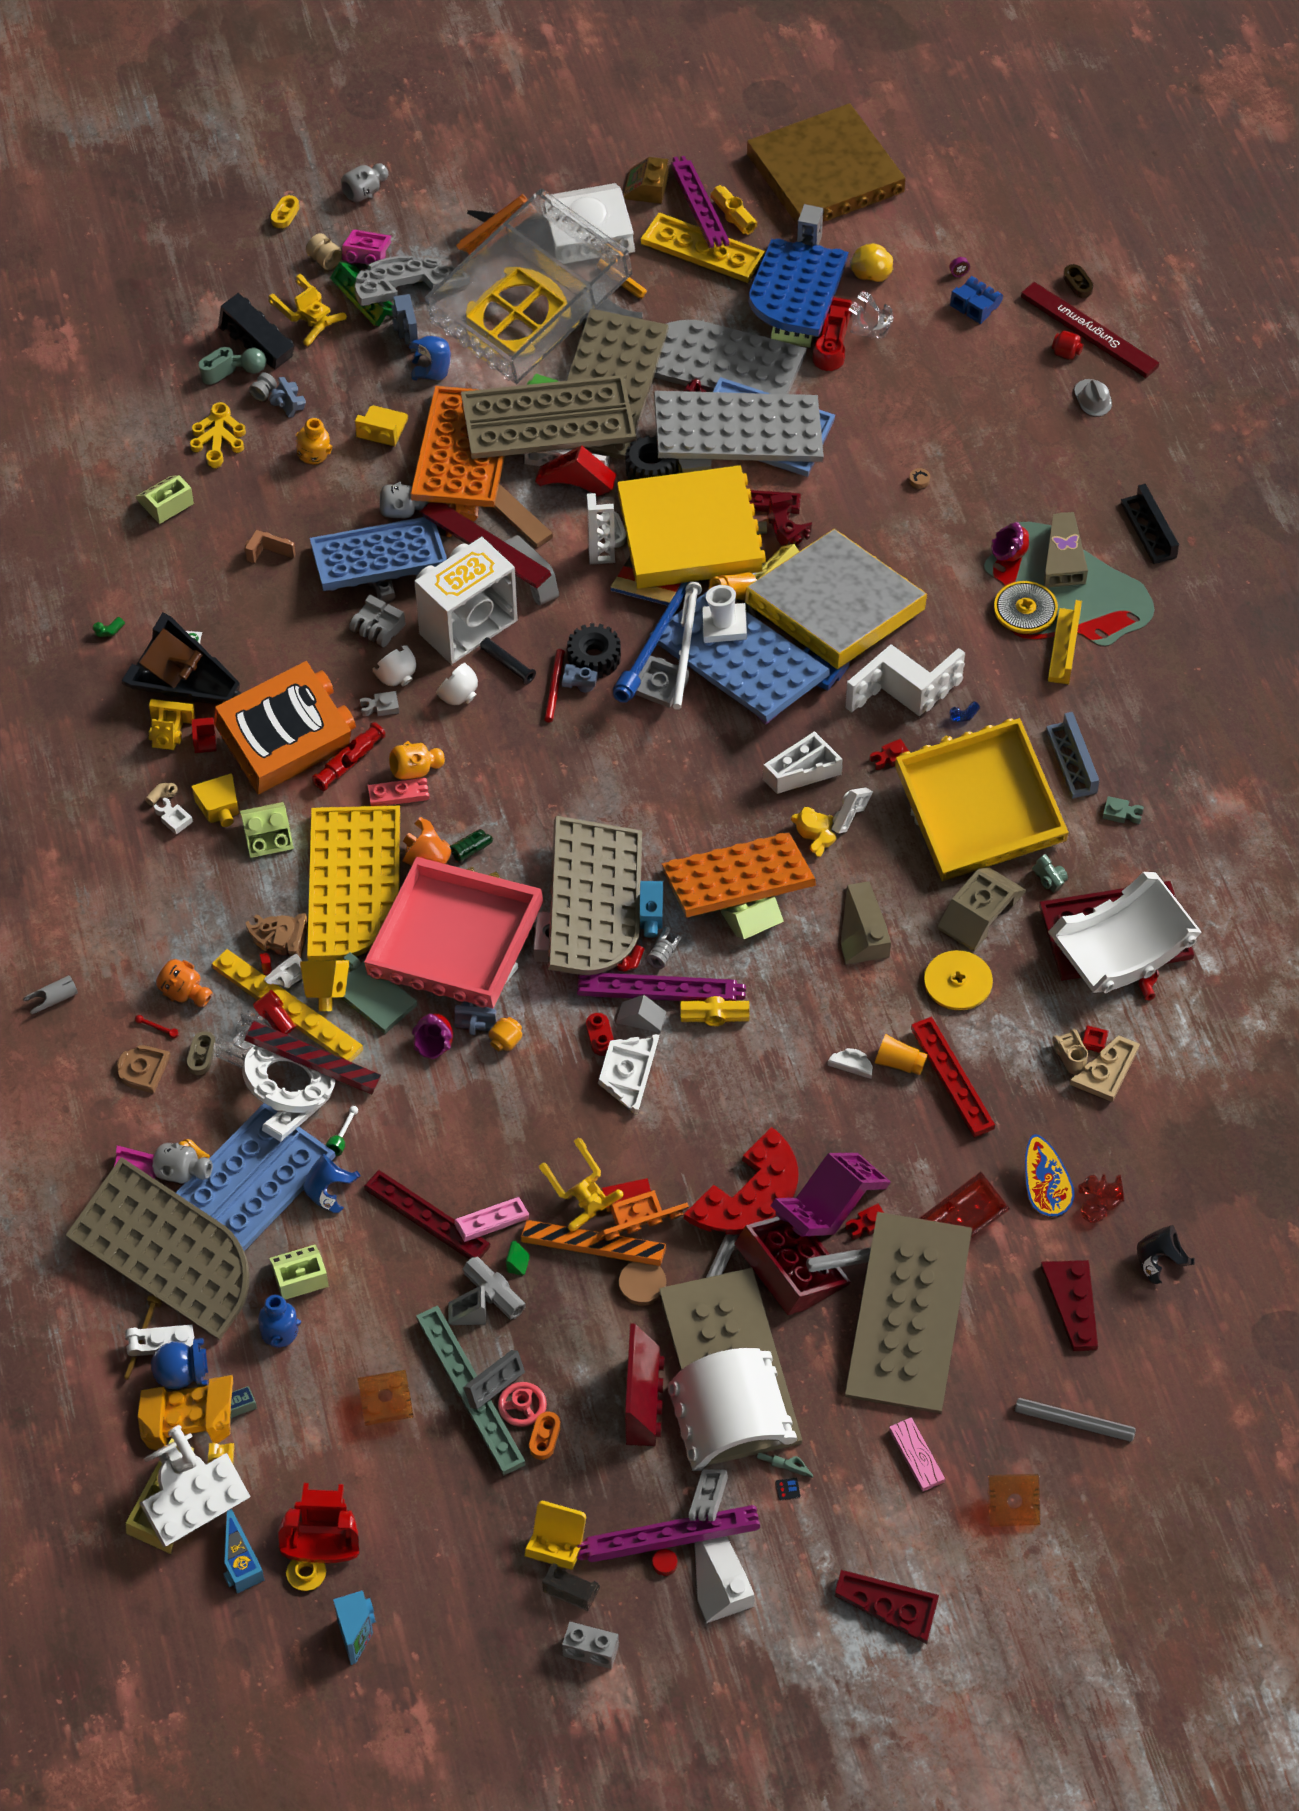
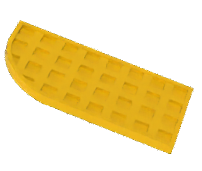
M400 806L311 808L308 961L344 960V957L349 952L357 957L370 951L399 893Z

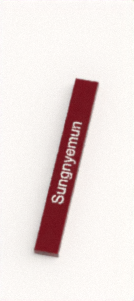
M1033 282L1021 292V298L1141 376L1147 378L1159 367L1158 361L1036 282Z

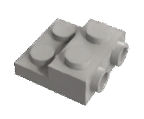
M650 656L639 674L641 684L635 695L670 708L674 700L678 665L666 662L660 657ZM686 670L684 688L689 681V670Z

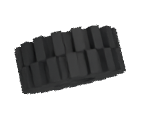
M590 623V627L582 625L581 630L576 628L574 635L570 634L569 641H567L569 664L576 665L577 668L587 667L591 671L597 672L598 678H603L604 673L607 676L610 675L611 669L615 671L617 665L620 664V638H617L615 631L612 632V628L607 627L604 629V624H599L598 627H595V623ZM591 649L602 651L601 654L595 656L589 655L586 652Z

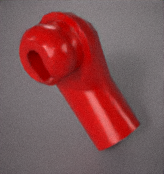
M635 945L631 955L624 958L623 962L617 965V969L621 972L636 969L639 966L645 948Z
M1155 970L1154 974L1148 978L1143 977L1139 979V987L1147 1001L1154 999L1156 996L1152 987L1159 977L1158 970Z

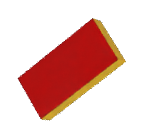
M648 1178L602 1188L605 1196L616 1190L623 1192V1197L614 1203L651 1191ZM609 1206L606 1207L607 1212L611 1211Z

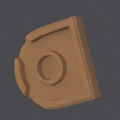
M139 1045L137 1048L123 1052L117 1062L120 1080L128 1087L154 1094L171 1057L170 1052L145 1045Z

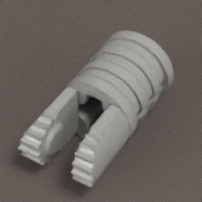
M667 926L664 927L655 945L646 957L647 962L658 969L665 967L666 962L682 938L678 934L671 942L666 940L665 938L670 933V928Z

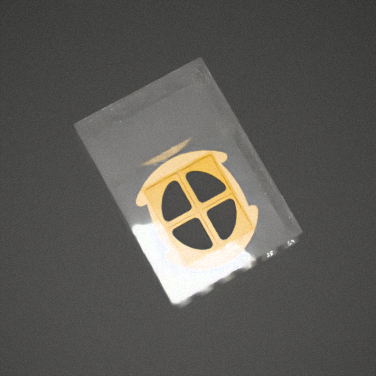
M541 188L425 296L426 309L430 315L429 320L434 326L441 327L449 337L457 339L463 348H469L478 359L482 358L486 361L491 369L498 370L507 381L511 380L517 385L589 315L590 309H597L633 274L629 252ZM515 286H530L534 288V291L516 307L499 296L500 292ZM542 295L547 298L549 309L545 321L542 324H537L523 314V311ZM493 301L508 311L509 315L493 330H487L483 322L484 312L488 304ZM516 319L533 330L530 335L517 340H502L498 338V335Z

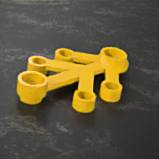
M222 402L215 403L210 410V415L192 426L193 435L198 437L190 441L193 452L202 451L203 444L213 438L212 450L206 454L207 463L212 468H219L223 464V454L221 452L222 437L231 444L233 452L240 453L244 450L243 441L236 437H243L246 434L245 425L238 423L230 416V408ZM215 422V426L205 432L204 428ZM224 422L233 428L234 435L223 427Z

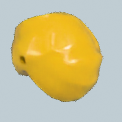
M875 243L859 247L850 260L853 273L862 280L870 279L875 282H883L893 270L891 254L884 247Z

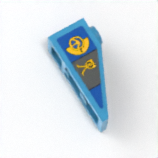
M229 1509L227 1510L225 1567L227 1572L223 1573L228 1586H234L236 1592L239 1593L265 1580L263 1570L233 1510Z

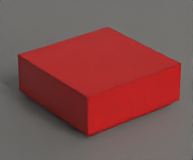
M1086 1025L1082 1040L1085 1048L1100 1053L1105 1048L1109 1030Z

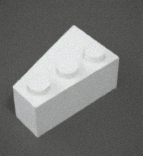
M814 731L765 763L763 780L777 794L842 775L843 759Z

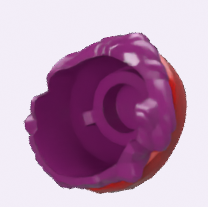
M1018 522L1011 523L1002 528L999 532H996V538L992 539L991 551L998 560L1013 562L1023 557L1029 548V533Z
M433 1013L422 1017L412 1030L414 1050L418 1051L423 1057L430 1059L438 1058L451 1048L453 1040L452 1027L449 1021L440 1014Z

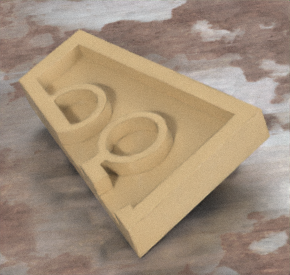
M1118 1035L1100 1052V1055L1095 1060L1089 1062L1081 1073L1075 1075L1070 1080V1085L1113 1102L1137 1054L1140 1044Z

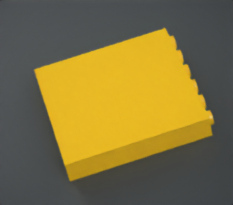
M741 465L617 482L618 498L637 589L707 580L720 575L762 572V563H766L765 551L760 550L762 539L761 535L756 533L759 531L758 521L753 519V516H755L754 504L749 502L751 501L750 488L746 489V486H748L747 474L742 472Z

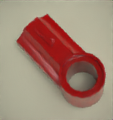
M270 990L253 1003L257 1013L267 1020L273 1029L288 1035L297 1027L282 1007L284 1006L283 1002L273 990Z

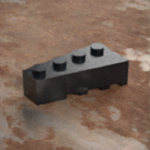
M238 292L221 305L218 328L222 331L227 329L231 332L229 334L230 337L234 340L239 338L246 349H260L266 356V364L276 370L293 357V342L280 333L278 327L271 324L261 311H257L246 297H243Z

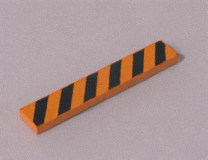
M531 1220L526 1221L521 1235V1242L656 1266H661L666 1250V1244L624 1236H619L609 1241L606 1238L598 1240L596 1235L600 1232L583 1229L571 1232L566 1226Z

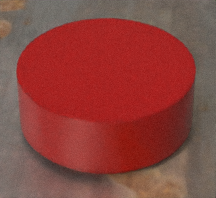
M662 1549L654 1554L653 1569L657 1574L668 1576L676 1571L678 1559L673 1551Z

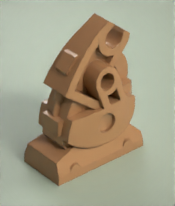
M298 914L295 918L280 915L277 917L270 916L265 919L255 915L254 921L257 923L256 925H251L249 921L246 922L249 935L253 942L262 950L272 949L276 954L284 956L289 954V957L297 954L301 959L308 931L306 914Z

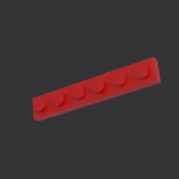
M931 1016L911 1024L913 1034L924 1053L927 1054V1058L973 1137L994 1130V1121L933 1017Z

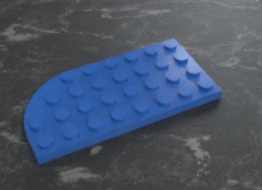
M771 239L749 292V305L752 311L761 320L776 328L819 337L848 261L849 252L842 249L824 248L820 245L811 246L805 245L802 242L793 243L783 239Z

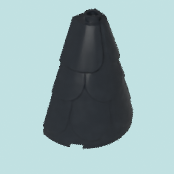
M162 612L153 627L152 639L137 665L131 664L122 679L124 686L135 690L189 698L195 702L220 705L241 694L239 691L240 682L216 657H212L195 638H192L171 616ZM163 628L193 651H198L202 654V657L196 664L197 668L195 671H191L186 680L180 679L175 688H171L139 664Z

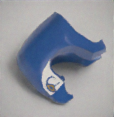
M426 336L410 343L409 348L416 350L412 363L417 364L420 356L424 355L431 361L428 367H414L411 373L412 380L417 381L418 378L442 380L447 376L451 363V351L445 339L436 336Z
M323 1153L306 1176L303 1188L307 1196L319 1207L333 1213H339L344 1207L338 1204L336 1195H329L327 1193V1187L334 1182L352 1184L361 1175L358 1171L351 1173L339 1168Z

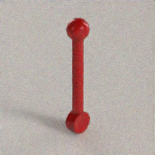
M142 1015L135 1016V1022L138 1024L144 1023L168 1033L173 1039L178 1037V1030L175 1028L170 1030L144 1019Z

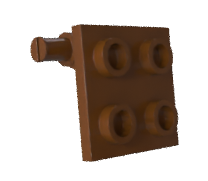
M163 628L139 664L171 688H175L180 679L186 680L191 671H195L197 668L196 664L202 657V654L198 651H193Z

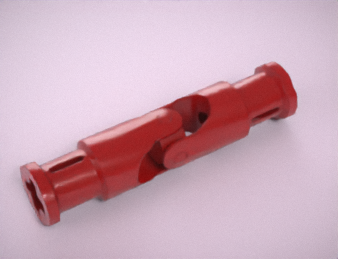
M372 722L367 731L355 737L346 748L325 764V768L321 772L312 776L314 784L320 790L326 791L332 781L344 775L358 761V758L366 755L373 749V745L379 739L386 737L384 729L376 722ZM342 761L346 762L347 765L343 766Z

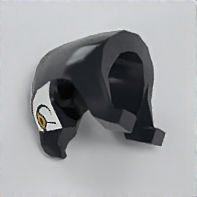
M1173 1225L1148 1234L1137 1244V1254L1141 1268L1153 1284L1162 1283L1159 1277L1162 1267L1157 1263V1259L1160 1256L1166 1255L1179 1266L1195 1264V1258L1188 1257L1182 1249L1178 1234Z

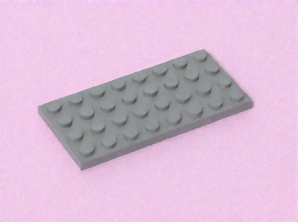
M685 391L654 392L658 458L823 462L824 454L818 395Z

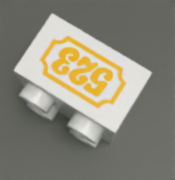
M480 537L470 545L461 544L457 546L447 560L436 567H425L416 577L415 590L419 634L451 665L479 647L482 640L486 637L491 639L518 621L515 567L483 537Z

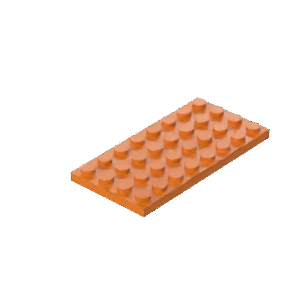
M435 386L412 486L411 500L482 507L495 506L504 456L471 458L461 392L480 389Z

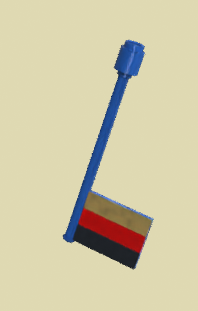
M630 556L613 582L611 591L667 605L668 607L632 669L624 671L613 687L614 698L622 703L631 700L641 684L639 674L686 593V586L690 583L685 582L637 589Z

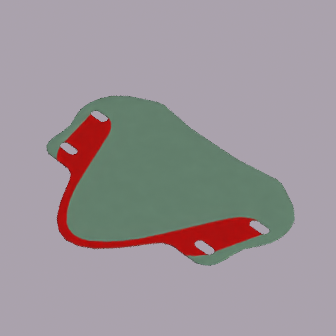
M1018 522L1029 533V548L1026 554L1016 561L1007 562L998 560L992 553L984 564L985 570L1005 586L1018 581H1031L1044 586L1052 526L1035 522ZM1083 549L1088 568L1086 584L1048 588L1054 594L1058 603L1057 617L1053 624L1047 629L1033 634L1011 632L1025 639L1055 637L1059 608L1074 610L1075 601L1080 600L1082 605L1077 633L1084 635L1098 645L1107 646L1114 643L1125 633L1144 627L1153 617L1155 611L1154 604L1144 584L1113 569ZM993 564H1000L1006 569V571H999L993 566ZM1127 613H1133L1140 618V621L1136 622L1130 619ZM1095 630H1102L1108 637L1102 638L1095 633Z

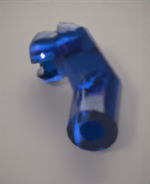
M972 701L965 710L953 707L949 711L950 718L954 722L970 721L979 711L980 705Z

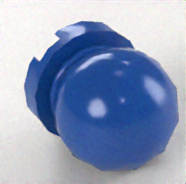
M193 1339V1345L191 1346L183 1342L172 1341L159 1347L151 1359L152 1375L158 1384L172 1390L186 1388L193 1381L197 1383V1387L207 1386L208 1380H203L205 1373H208L206 1348L201 1349L200 1345L204 1344V1339Z

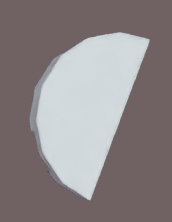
M847 1048L845 1051L832 1054L828 1060V1066L870 1079L872 1077L873 1066L865 1053L857 1049Z

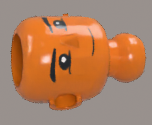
M169 960L161 969L156 979L157 988L163 992L162 995L170 998L172 1002L175 1000L179 1003H184L192 999L196 1006L203 1008L208 1004L213 995L208 987L199 985L201 981L199 973L194 970L195 966L186 960Z

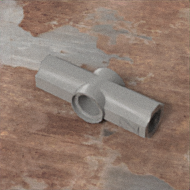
M478 1256L472 1257L466 1262V1265L462 1268L463 1273L477 1287H485L486 1301L490 1304L494 1303L510 1320L517 1318L526 1305L510 1289L507 1280L500 1273H494Z

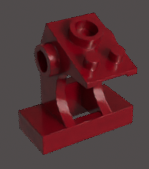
M791 492L770 496L767 518L769 524L772 523L776 539L782 546L791 544L797 546L804 538L808 540L811 534L812 522L795 524L789 520L793 500Z

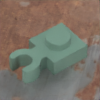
M1108 796L1103 819L1124 823L1125 818L1135 824H1140L1142 816L1135 814H1143L1144 807L1141 805L1131 807L1128 800Z

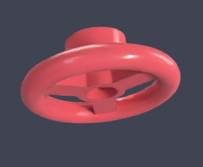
M517 1382L509 1385L502 1391L498 1400V1410L501 1417L507 1423L517 1427L535 1424L537 1417L546 1411L547 1406L546 1397L542 1390L528 1382ZM512 1392H514V1393L512 1394V1400H511V1401H506L507 1397H508ZM533 1393L539 1399V1409L536 1414L530 1409ZM517 1409L523 1412L528 1419L513 1418L506 1410Z

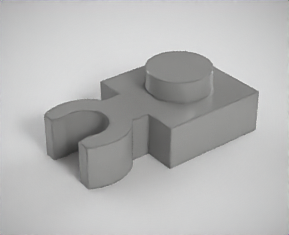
M396 691L374 694L375 699L373 700L370 698L360 699L361 707L368 706L367 708H362V716H369L373 712H377L378 716L399 713Z

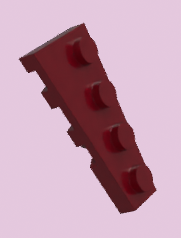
M1089 1260L1041 1262L1042 1272L1045 1273L1047 1285L1055 1299L1057 1311L1061 1315L1063 1326L1073 1351L1097 1350L1098 1339Z
M841 1570L835 1590V1597L925 1644L928 1643L939 1599L938 1594Z

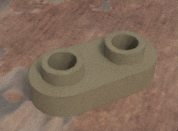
M207 1031L199 1032L192 1040L187 1057V1066L194 1075H203L211 1067L216 1050V1040L212 1033Z

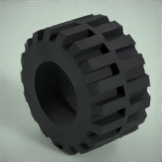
M649 435L645 436V438L639 437L637 441H632L626 449V476H628V480L677 474V458H658L656 435L654 437Z

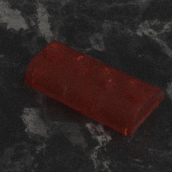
M979 1172L919 1219L972 1228V1239L1010 1210V1208L984 1174Z

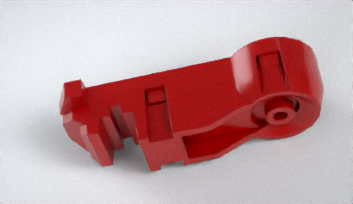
M833 297L824 321L822 335L816 341L813 350V362L821 370L834 371L842 367L845 362V346L843 342L850 315H856L857 306L852 304V300Z

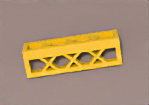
M1080 600L1075 601L1074 610L1059 608L1048 682L1069 684L1082 605Z

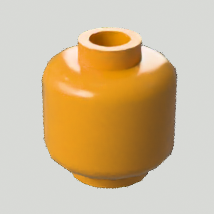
M511 1017L500 1018L488 1032L491 1040L490 1045L497 1051H511L522 1038V1026Z

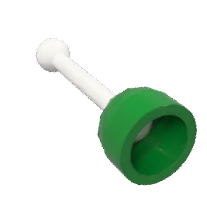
M356 1106L350 1107V1114L339 1135L331 1136L326 1143V1146L335 1152V1156H340L345 1149V1141L342 1137L353 1116L358 1113Z

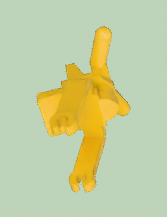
M298 274L295 281L305 291L294 299L297 312L290 310L273 293L268 296V301L290 321L297 322L300 319H304L310 327H314L303 341L305 346H310L326 326L345 320L347 315L341 312L326 316L331 311L329 307L321 303V293L308 283L302 274Z
M579 1137L574 1140V1143L591 1167L593 1173L569 1189V1191L564 1192L546 1163L543 1162L539 1165L540 1170L548 1178L559 1197L570 1199L572 1196H575L579 1201L578 1205L580 1208L583 1207L585 1210L569 1223L568 1229L571 1232L576 1231L596 1215L595 1212L604 1210L623 1197L621 1190H616L605 1196L595 1183L601 1177V1170L586 1149L585 1143Z

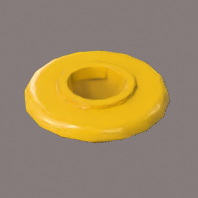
M291 1560L286 1571L287 1579L292 1587L297 1590H314L325 1579V1564ZM303 1567H311L313 1569V1573L306 1577L301 1576L299 1571Z

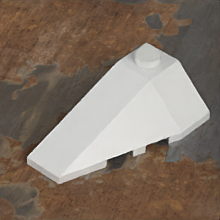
M727 1536L695 1542L697 1599L706 1623L754 1607L753 1590Z

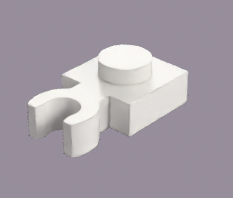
M163 798L165 807L160 808L158 805H154L155 813L161 816L162 823L176 835L193 822L192 817L178 804L172 808L167 798Z

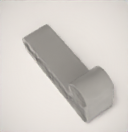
M519 535L505 540L504 542L551 572L552 576L538 589L530 585L535 602L540 606L559 597L556 577L550 564Z

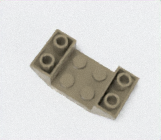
M990 867L978 869L952 898L937 929L975 952L987 938L988 927L1008 904L1013 907L1024 895L1026 889Z

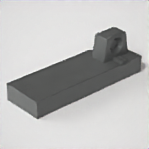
M510 1350L504 1357L500 1358L463 1387L470 1408H480L525 1373L518 1351Z

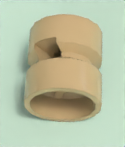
M316 234L307 243L306 253L314 260H317L318 264L325 270H332L341 262L342 250L324 234Z

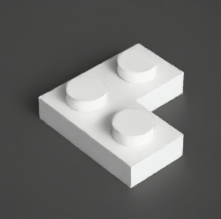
M866 787L848 791L842 799L843 806L833 818L834 825L832 830L837 833L847 832L856 812L865 810L873 791Z

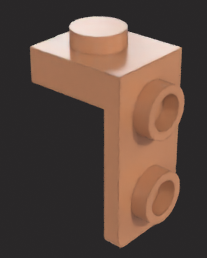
M258 530L255 531L250 540H247L244 547L247 561L254 564L263 549L290 558H294L296 555L295 545L290 540Z

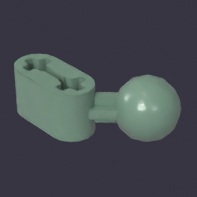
M228 347L219 348L200 360L199 369L202 381L208 385L215 384L233 373L236 366H242L245 371L252 374L259 373L266 366V356L260 349L256 348L247 349L242 355H233V351Z

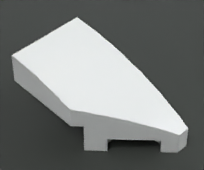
M294 954L265 977V982L290 988L291 985L301 980L300 961L302 960L299 955Z

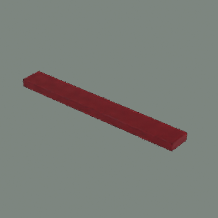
M430 502L420 511L423 517L467 545L483 537L515 567V575L536 589L552 576L550 570L444 503Z

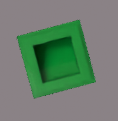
M516 1241L511 1242L506 1259V1267L508 1273L523 1276L526 1273L530 1255Z

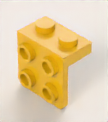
M374 405L370 406L365 416L357 415L355 419L356 436L396 446L408 421V415Z
M540 1501L537 1505L533 1534L525 1549V1557L572 1570L580 1548H577V1545H581L583 1541L586 1514L546 1501Z

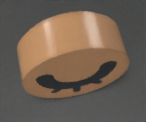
M922 468L914 469L910 473L909 483L916 489L926 488L930 483V474Z

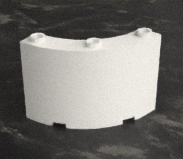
M1142 872L1137 879L1122 890L1124 895L1116 901L1108 900L1095 907L1093 913L1086 916L1083 913L1062 916L1048 931L1093 993H1108L1143 977L1148 978L1152 976L1155 970L1173 959L1185 948L1194 945L1197 941L1196 938L1202 933L1155 872Z

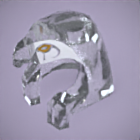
M862 291L858 298L865 303L864 311L863 307L856 302H853L849 308L852 312L850 332L858 336L883 339L888 335L893 323L894 315L892 308L884 304V309L880 310L872 295Z

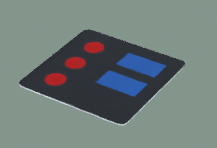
M797 1478L776 1480L779 1500L801 1497Z

